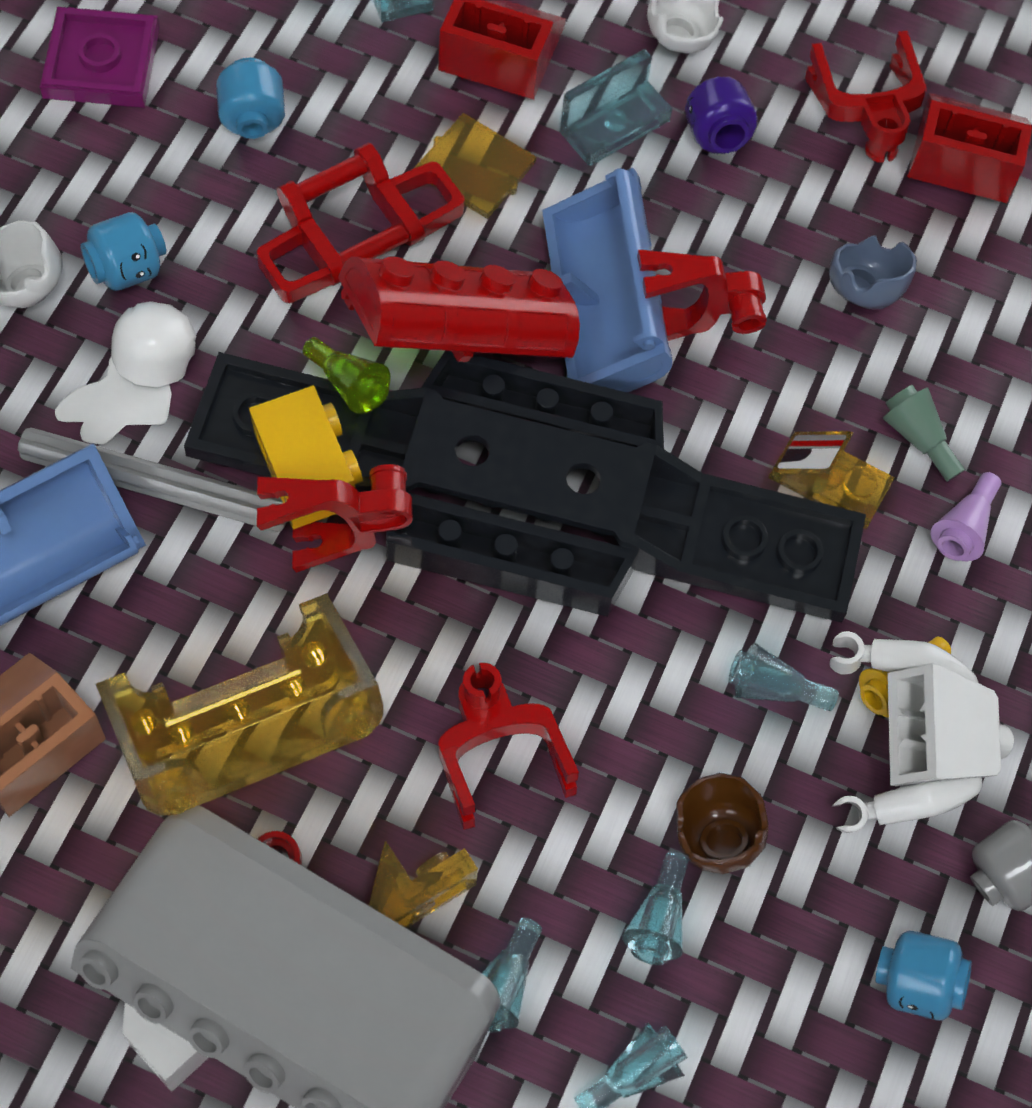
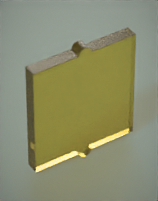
M462 113L442 137L436 136L434 138L433 147L414 168L432 161L439 163L463 194L464 205L488 219L509 194L515 195L517 193L518 183L534 166L536 156L465 113Z

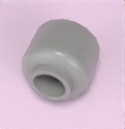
M1010 820L975 845L972 850V858L978 871L971 875L970 879L991 906L1002 900L1009 908L1023 911L1032 905V823L1026 825L1018 820Z

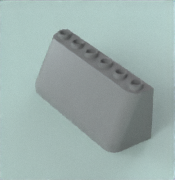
M193 803L180 804L161 823L77 943L70 967L79 973L89 985L97 989H105L134 1007L138 1014L147 1021L161 1024L190 1042L193 1048L200 1054L219 1060L246 1077L249 1083L256 1089L265 1093H272L294 1108H445L472 1066L500 1007V996L496 987L479 971L206 808Z

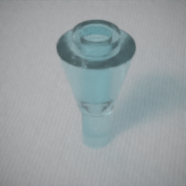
M753 643L747 652L740 650L736 654L729 673V683L735 685L736 698L796 702L798 700L829 712L834 709L839 692L837 689L805 679L802 673L757 643Z
M670 851L665 854L657 884L652 887L622 935V939L631 949L632 955L642 962L652 965H663L667 960H675L682 955V893L680 891L689 859L682 853Z
M520 919L506 949L502 950L482 972L494 984L500 996V1007L488 1030L490 1032H500L502 1028L512 1029L518 1026L529 968L528 959L542 932V927L531 919Z
M647 1022L606 1071L607 1075L576 1096L574 1100L580 1108H606L622 1096L625 1099L683 1077L684 1074L678 1064L684 1061L687 1056L666 1025L655 1032Z

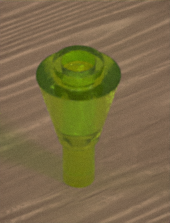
M312 337L306 341L303 346V355L323 369L325 375L351 411L357 414L366 413L380 406L385 401L389 393L391 381L390 371L387 366L345 352L335 351L317 337Z

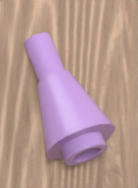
M990 472L983 473L971 494L967 495L932 526V541L947 558L956 561H973L982 556L991 511L990 504L1001 486V480L997 475Z

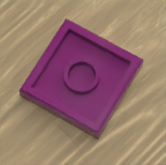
M57 6L40 83L42 98L145 108L160 29L158 16Z

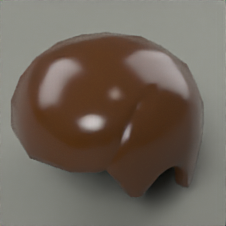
M717 773L698 778L680 795L676 805L678 842L683 854L688 856L690 863L700 870L726 874L750 867L766 847L769 829L765 803L761 794L743 777Z

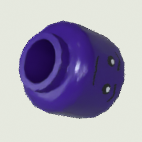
M731 77L708 79L696 86L687 98L685 104L686 120L695 141L703 150L712 154L731 153L746 145L754 135L758 125L757 113L747 90L739 81Z

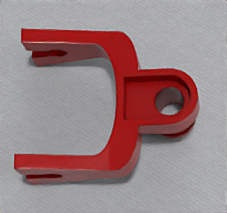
M908 30L898 32L895 42L898 53L892 54L890 68L902 84V87L879 93L849 94L838 90L834 84L822 43L812 44L809 56L812 66H807L805 80L825 110L826 115L833 120L841 122L860 121L868 137L865 146L866 155L873 161L884 163L885 154L888 151V162L893 161L898 154V145L904 142L910 124L908 113L922 106L927 89Z
M638 249L637 256L640 271L656 272L665 269L671 273L669 275L658 274L643 277L642 283L645 299L697 284L704 285L698 300L690 307L673 308L662 306L668 341L705 332L712 328L720 315L731 314L732 330L739 334L754 333L765 327L767 319L762 305L766 301V294L760 274L753 271L725 273L723 262L717 256H699Z
M393 464L376 466L369 471L371 491L358 492L351 484L337 479L312 480L257 477V495L260 499H278L282 496H288V500L284 504H271L257 508V527L262 531L321 510L334 512L348 523L313 522L293 529V539L295 542H312L322 539L321 545L316 548L307 547L292 551V568L296 573L361 550L370 549L376 544L377 532L402 529L412 523V496L406 492L407 472H405L403 467Z
M479 663L480 671L476 673L474 665L465 671L463 682L459 687V709L464 722L456 724L444 732L438 742L439 757L463 830L475 827V817L473 815L475 813V803L458 760L474 747L500 737L515 734H534L542 737L546 741L565 798L577 794V784L575 781H578L579 771L551 709L545 705L535 703L512 706L505 686L502 683L499 670L489 663ZM478 688H486V689H488V690H489V696L486 698V697H485V694H484V691H483V690H477V689H478Z

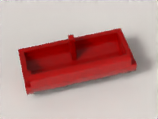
M395 256L385 257L384 259L351 257L344 263L338 277L343 286L341 291L342 299H344L349 310H356L374 346L452 351L457 362H468L475 352L573 358L579 341L580 320L574 299L563 284L562 279L555 273L545 269H535L533 272L507 270L498 265H487L482 268L458 266L449 261H437L435 264L410 262Z

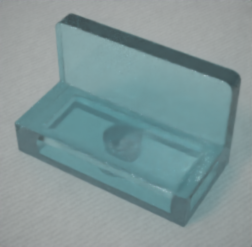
M645 49L567 91L564 95L559 132L589 167L670 121L672 107L648 82L652 56Z

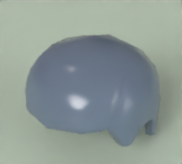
M870 236L858 244L848 243L834 251L830 264V281L835 291L850 303L866 309H883L901 299L915 274L917 258L910 247L904 242H899L892 249H887L879 244L877 236Z

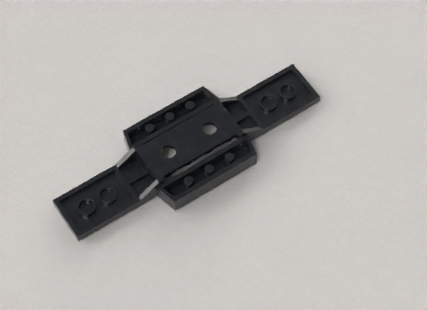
M446 350L421 388L382 392L219 352L184 444L187 457L272 477L255 437L249 408L314 385L322 405L332 403L337 412L343 435L336 438L342 452L351 449L357 459L363 482L355 484L358 492L371 491L369 471L372 468L384 464H393L403 467L405 472H407V493L420 487L431 493H444L480 502L486 507H499L535 516L541 521H555L590 530L600 536L610 535L619 544L618 546L409 493L412 496L413 520L405 528L386 532L387 561L606 617L610 614L633 571L636 570L842 623L847 614L866 518L864 513L701 473L664 449L663 401L478 355H473L468 362H457L452 351ZM477 441L488 449L489 456L482 464L470 466L458 459L456 450L464 442ZM580 468L591 470L597 475L600 485L591 493H577L567 483L566 478L568 474Z

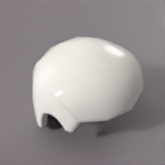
M650 0L647 19L653 37L657 38L659 44L675 52L688 54L706 49L718 35L719 28L723 22V17L719 16L718 11L719 0Z
M18 220L0 227V270L2 280H0V305L18 308L35 306L51 293L60 279L62 272V256L48 233L35 221Z
M152 301L138 303L134 307L128 308L116 322L112 335L111 356L119 375L136 385L161 387L181 380L185 376L191 357L195 354L196 334L189 317L169 304Z

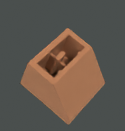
M30 652L0 675V807L8 817L13 815L106 740L98 718L91 708L57 671Z

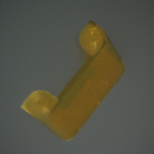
M327 593L299 604L303 621L299 630L292 638L288 633L277 636L283 658L176 701L170 702L162 682L151 686L152 692H142L132 686L125 672L96 683L142 803L148 811L156 815L167 816L183 813L237 789L363 739L379 725L384 715V705L378 683Z

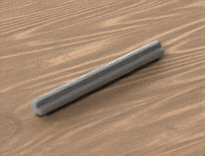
M27 428L22 433L17 451H19L20 457L23 460L49 466L90 444L43 430ZM96 446L117 487L257 526V508L271 504H282L280 498L260 499L257 491ZM287 522L268 528V530L282 531Z

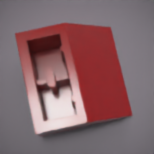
M453 0L440 29L438 70L534 100L565 27L566 18L507 0Z
M928 93L907 177L1007 203L1025 167L1032 124L1025 117Z

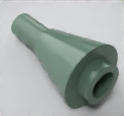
M910 385L885 403L890 411L882 419L924 455L928 454L946 482L965 471V468L946 443L947 437L928 387L917 391L913 385Z

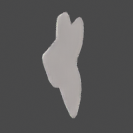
M111 356L107 376L101 381L77 388L67 395L55 409V416L58 421L83 422L80 430L82 440L87 443L103 445L113 439L126 425H162L166 423L172 396L170 384L161 387L136 385L119 375Z

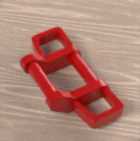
M368 142L356 148L354 156L297 184L291 180L277 187L278 198L292 228L258 248V266L281 300L285 303H293L331 285L334 286L340 283L338 278L344 263L351 257L375 259L405 243L408 246H412L424 240L426 236L458 219L464 213V196L441 165L433 161L389 179V174L380 154L373 144ZM363 176L373 200L392 226L338 253L312 218L307 202ZM432 184L437 187L448 203L419 219L402 194L423 185ZM302 245L319 270L295 281H288L282 276L273 261Z

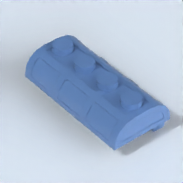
M618 168L614 172L605 175V181L545 208L542 212L551 271L562 279L563 284L574 299L579 313L580 332L577 348L573 358L565 357L568 378L628 393L665 376L671 369L673 360L668 344L661 295L645 299L643 289V277L655 276L656 272L640 271L638 262V249L652 251V243L641 194L640 177L634 168L629 170Z
M94 443L0 490V626L139 553L138 549L146 546Z

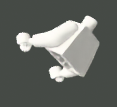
M850 631L841 632L835 636L832 644L834 647H846L855 653V656L852 658H831L830 667L835 672L851 674L860 667L861 662L871 663L873 669L890 672L888 673L890 785L905 786L874 795V801L864 803L855 796H845L838 799L832 807L841 806L845 803L852 804L859 811V820L853 826L836 827L837 830L843 833H852L860 830L866 824V821L877 819L879 825L933 817L949 812L978 795L983 786L982 778L999 774L1001 759L1007 757L1013 748V733L1009 727L999 724V701L995 691L979 684L976 675L968 667L945 650L928 642L874 639L872 645H864L862 639L856 633Z

